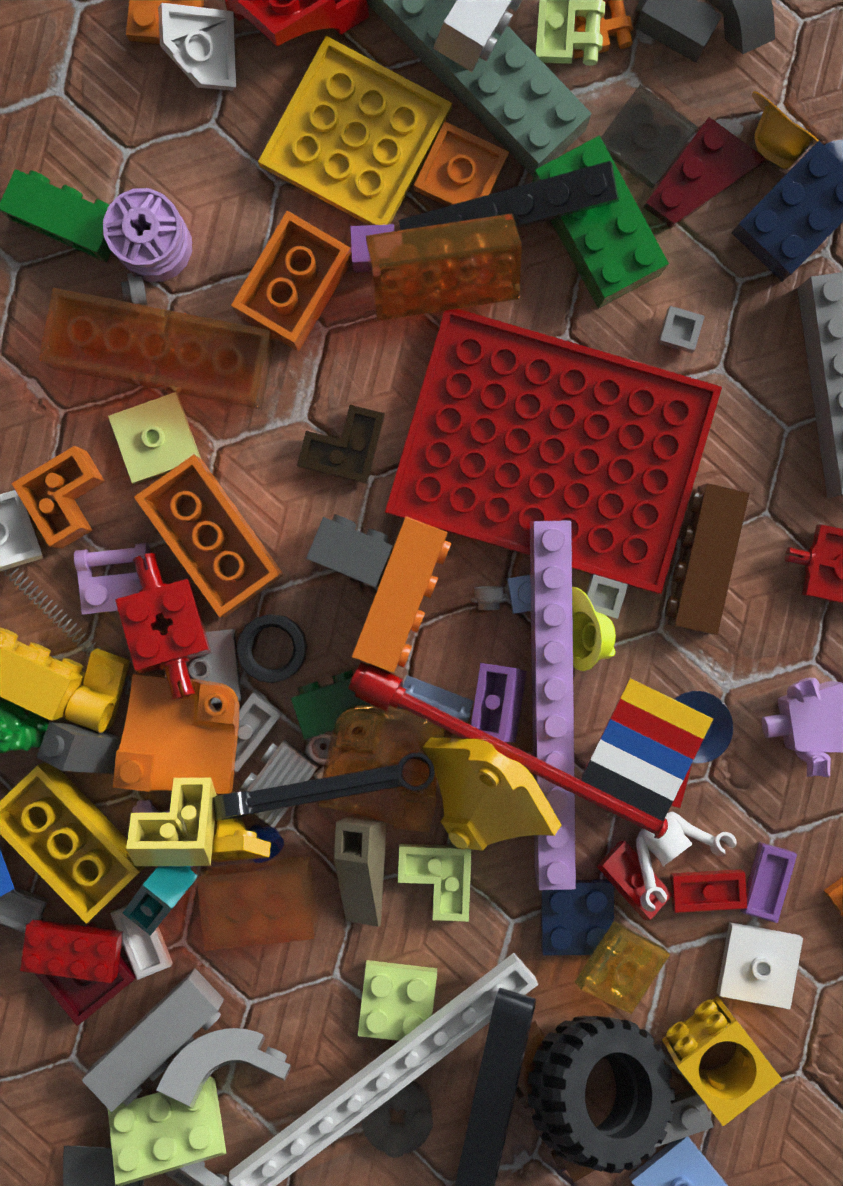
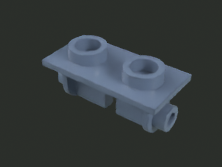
M407 675L403 685L406 693L466 723L468 722L473 700ZM399 706L396 709L406 714L417 717L419 719L425 720Z

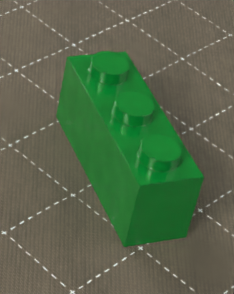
M15 169L0 201V212L10 221L107 263L112 251L109 249L103 235V219L110 204L96 199L94 203L83 199L81 192L70 186L63 185L60 189L51 185V181L47 177L36 171L30 170L26 174Z

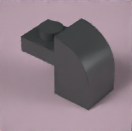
M707 0L723 13L725 40L741 54H745L775 40L774 11L771 0Z

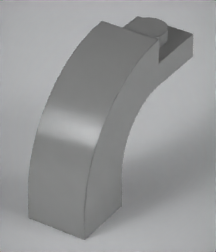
M240 1028L222 1029L207 1033L182 1049L166 1069L156 1091L193 1108L207 1079L212 1073L225 1065L232 1063L248 1064L283 1081L286 1080L291 1065L285 1062L287 1055L274 1048L267 1047L266 1052L260 1050L265 1040L263 1034Z

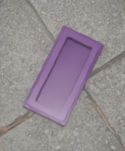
M759 842L746 887L747 909H740L742 913L778 923L797 857L795 852Z

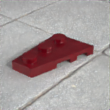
M708 117L643 208L673 228L707 204L713 197L734 185L750 171L761 166L766 159L719 123Z

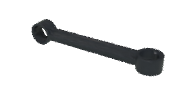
M411 753L403 757L397 765L255 791L219 795L213 797L216 820L234 819L259 812L401 786L413 792H420L432 784L435 770L433 763L427 756L421 753ZM411 759L422 760L429 767L428 779L418 786L409 785L402 775L403 766Z

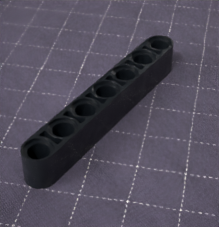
M499 988L490 1019L455 1186L496 1185L535 1010V998L504 988Z

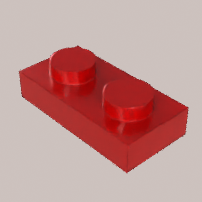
M619 841L596 866L643 920H651L673 895L654 874L656 887L662 888L665 891L667 900L661 903L655 895L650 894L649 899L654 904L655 910L652 912L646 911L642 907L640 899L645 892V886L638 854L626 841Z
M742 869L670 873L671 893L673 894L671 896L672 909L675 913L747 909L746 877Z

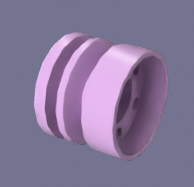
M149 188L131 189L120 194L108 206L103 219V235L109 249L134 276H142L143 280L148 282H164L177 276L187 266L192 253V237L178 210L164 194ZM139 231H143L142 236L139 235Z

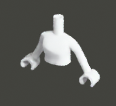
M675 812L667 813L665 818L668 821V829L665 835L659 839L654 838L655 834L642 828L636 839L637 854L645 886V892L640 899L642 907L646 911L652 912L655 910L654 904L649 899L650 894L655 895L661 903L667 900L665 891L662 888L656 887L649 851L658 858L664 867L692 845L685 835L709 845L710 850L716 856H724L726 854L719 841L722 840L728 847L734 848L736 846L735 837L728 832H722L716 837L691 825Z

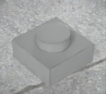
M670 306L665 315L658 344L692 353L695 351L705 316Z
M591 574L586 595L596 612L618 619L628 584Z

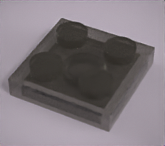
M640 84L604 132L601 139L613 161L653 189L693 136L698 126Z

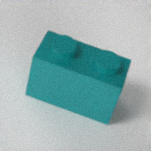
M158 866L144 882L122 914L151 936L193 884L198 875L191 870L190 866Z

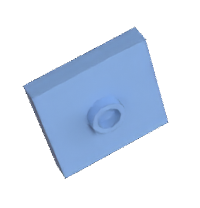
M689 1136L670 1142L629 1176L634 1186H728Z

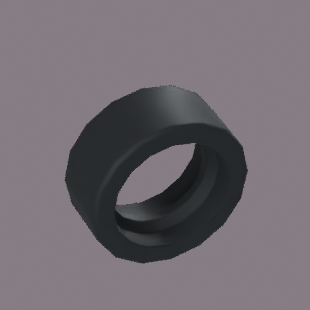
M269 614L256 617L245 625L238 637L236 651L240 665L249 676L261 682L276 683L288 679L299 671L306 659L308 646L305 634L296 622L286 616ZM269 627L280 628L287 632L292 639L294 647L290 661L282 668L275 670L265 669L258 665L251 651L252 641L256 634Z

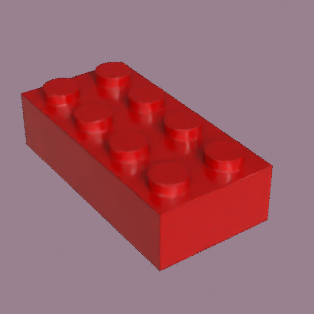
M33 919L26 925L20 971L112 983L118 974L123 931Z

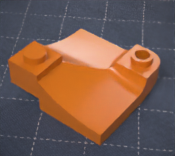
M145 673L132 674L125 726L119 750L116 751L113 788L150 792L151 790L172 791L174 778H211L217 794L232 793L239 729V701L234 690L223 683L191 679L195 694L189 697L184 696L180 683L183 698L172 700L166 676ZM213 698L220 699L222 702L221 710H216L211 704Z

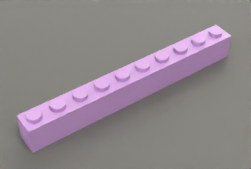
M530 521L533 756L574 776L571 521ZM533 774L534 779L561 823V827L555 836L534 835V868L538 889H576L575 794Z

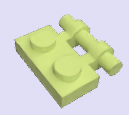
M539 0L536 56L543 63L572 64L573 49H581L584 51L583 64L589 66L596 65L598 63V51L602 49L603 36L600 34V21L605 15V2L603 0ZM575 16L586 18L585 32H574Z

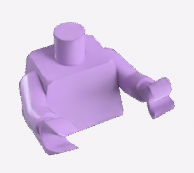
M809 677L788 687L787 695L778 698L780 714L762 717V729L766 738L783 736L785 747L795 751L796 755L807 763V777H830L831 757L825 752L843 753V683L828 681L819 684L816 678Z

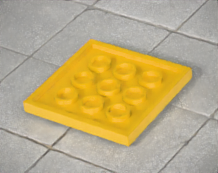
M325 36L260 156L258 164L268 172L367 225L391 224L433 146L444 121L447 120L453 103L334 39Z

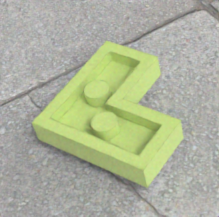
M399 844L398 883L434 884L433 920L469 922L471 849H460L450 845Z

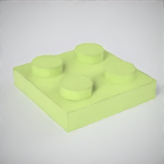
M366 960L358 1036L399 1041L431 1017L434 1006L437 968Z

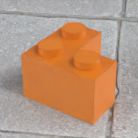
M73 446L11 483L49 547L63 549L93 531L75 499L104 483L105 480L86 450Z

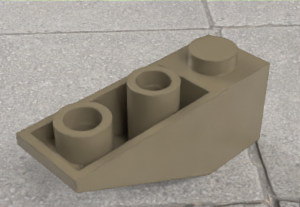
M353 814L336 822L334 862L346 921L377 927L381 926L386 818Z

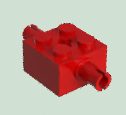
M156 553L144 554L148 569H146L141 555L133 559V564H135L141 590L139 593L115 599L134 669L140 674L164 669L172 700L183 698L180 683L184 696L189 697L195 694V690H193L186 663L191 659L212 654L193 586L189 579L170 584L163 583L156 560ZM163 619L173 623V625L167 627L168 633L165 635L156 630Z

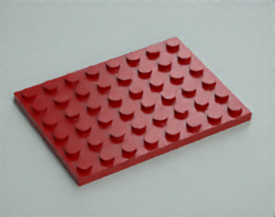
M446 305L385 513L403 519L406 516L440 530L530 556V521H571L572 569L662 594L722 387Z

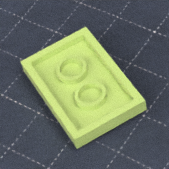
M211 1076L205 1082L193 1108L161 1092L134 1099L128 1106L121 1103L112 1112L108 1109L115 1185L123 1186L226 1154L216 1081Z

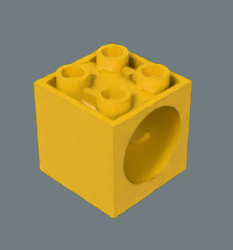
M718 996L713 1000L709 999L702 1002L696 1008L694 1015L685 1022L675 1023L667 1031V1036L662 1039L678 1069L722 1126H725L782 1081V1078ZM725 1041L737 1043L732 1059L725 1066L715 1070L699 1068L703 1054L711 1046Z

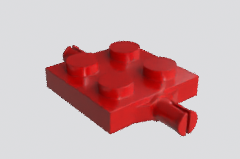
M822 524L816 525L810 549L803 551L788 547L785 554L790 555L785 556V562L805 565L806 576L802 595L843 604V529Z

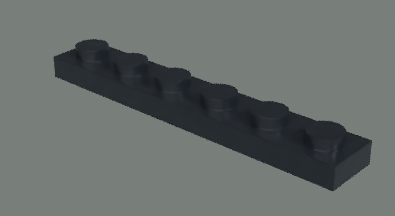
M607 161L398 221L405 255L407 257H414L619 201L612 162Z

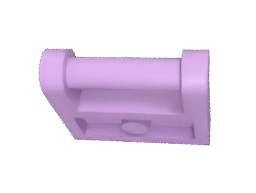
M148 543L135 544V548L90 553L85 549L74 552V564L78 575L82 615L118 611L115 599L139 593L141 585L137 572L92 577L91 567L133 562L135 557L141 555L146 569H148L144 555L150 553Z

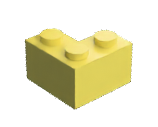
M174 778L170 813H131L126 849L135 866H211L216 815L213 797L217 796L211 778Z

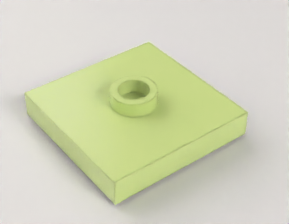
M176 392L108 416L132 484H138L166 474L193 454L201 459L179 395Z

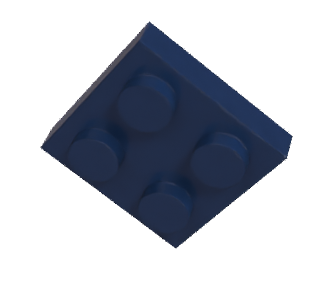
M608 879L576 880V889L541 890L542 955H615L614 886Z

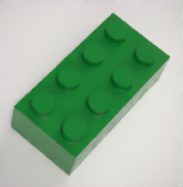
M600 135L535 169L532 182H536L607 161L612 162L619 196L618 202L550 220L598 309L661 276L669 265Z

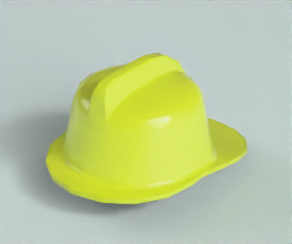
M572 587L573 667L576 670L587 671L592 669L599 660L609 659L615 655V627L606 615L594 610L585 592L577 587Z

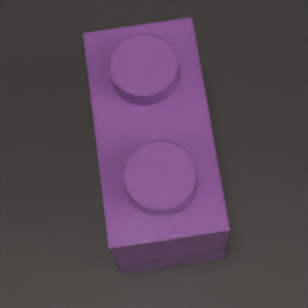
M480 663L471 725L504 742L516 743L527 671Z

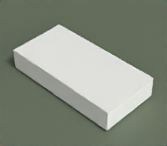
M127 905L110 913L116 929L123 931L122 944L137 980L171 967L173 962L159 927L156 928L151 936L122 914Z

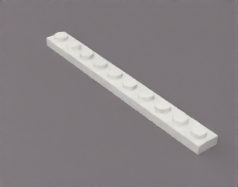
M515 953L511 954L230 1170L229 1183L233 1186L278 1185L487 1025L491 1019L499 988L526 995L538 985L535 976Z

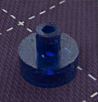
M256 824L249 829V831L257 833V839L271 842L269 858L252 859L254 862H267L282 850L284 840L275 827L268 826L262 828L261 825Z

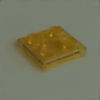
M614 921L575 980V983L581 990L632 1014L667 961L670 953L663 946Z

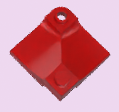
M224 0L227 11H233V15L238 21L246 18L277 47L299 35L320 29L334 28L339 34H343L369 17L367 0Z

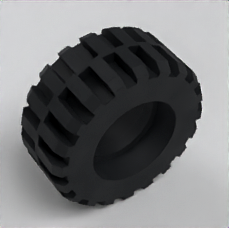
M584 1015L574 1017L572 1021L565 1020L557 1025L555 1029L557 1033L549 1032L542 1041L545 1047L542 1051L537 1050L532 1062L536 1063L534 1072H529L528 1084H532V1094H528L529 1108H533L536 1113L532 1116L536 1130L543 1131L541 1137L547 1147L554 1149L556 1155L566 1161L608 1173H621L624 1169L629 1171L641 1165V1159L648 1160L657 1151L654 1147L655 1144H662L668 1133L664 1130L666 1124L672 1122L674 1111L670 1110L671 1100H675V1089L670 1087L669 1079L673 1078L670 1066L663 1062L666 1056L660 1045L653 1044L655 1041L653 1036L646 1030L639 1029L638 1025L631 1021ZM605 1057L615 1075L616 1098L608 1117L595 1127L587 1112L585 1088L592 1068L601 1058Z

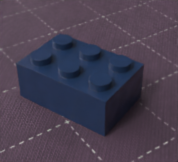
M818 141L732 231V234L781 282L788 278L843 222V163Z

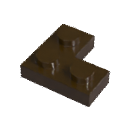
M349 405L341 439L306 431L297 466L368 484L385 413Z

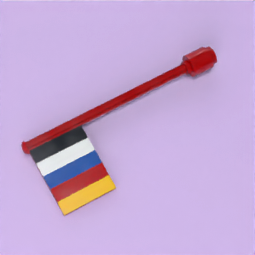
M361 663L348 688L355 692V697L385 712H388L390 707L397 709L399 706L463 739L487 741L499 753L521 763L529 772L655 834L654 838L656 839L663 837L667 832L668 821L665 817L713 721V718L629 678L581 778L578 779L406 693V689L401 687L402 678L372 664L368 666Z

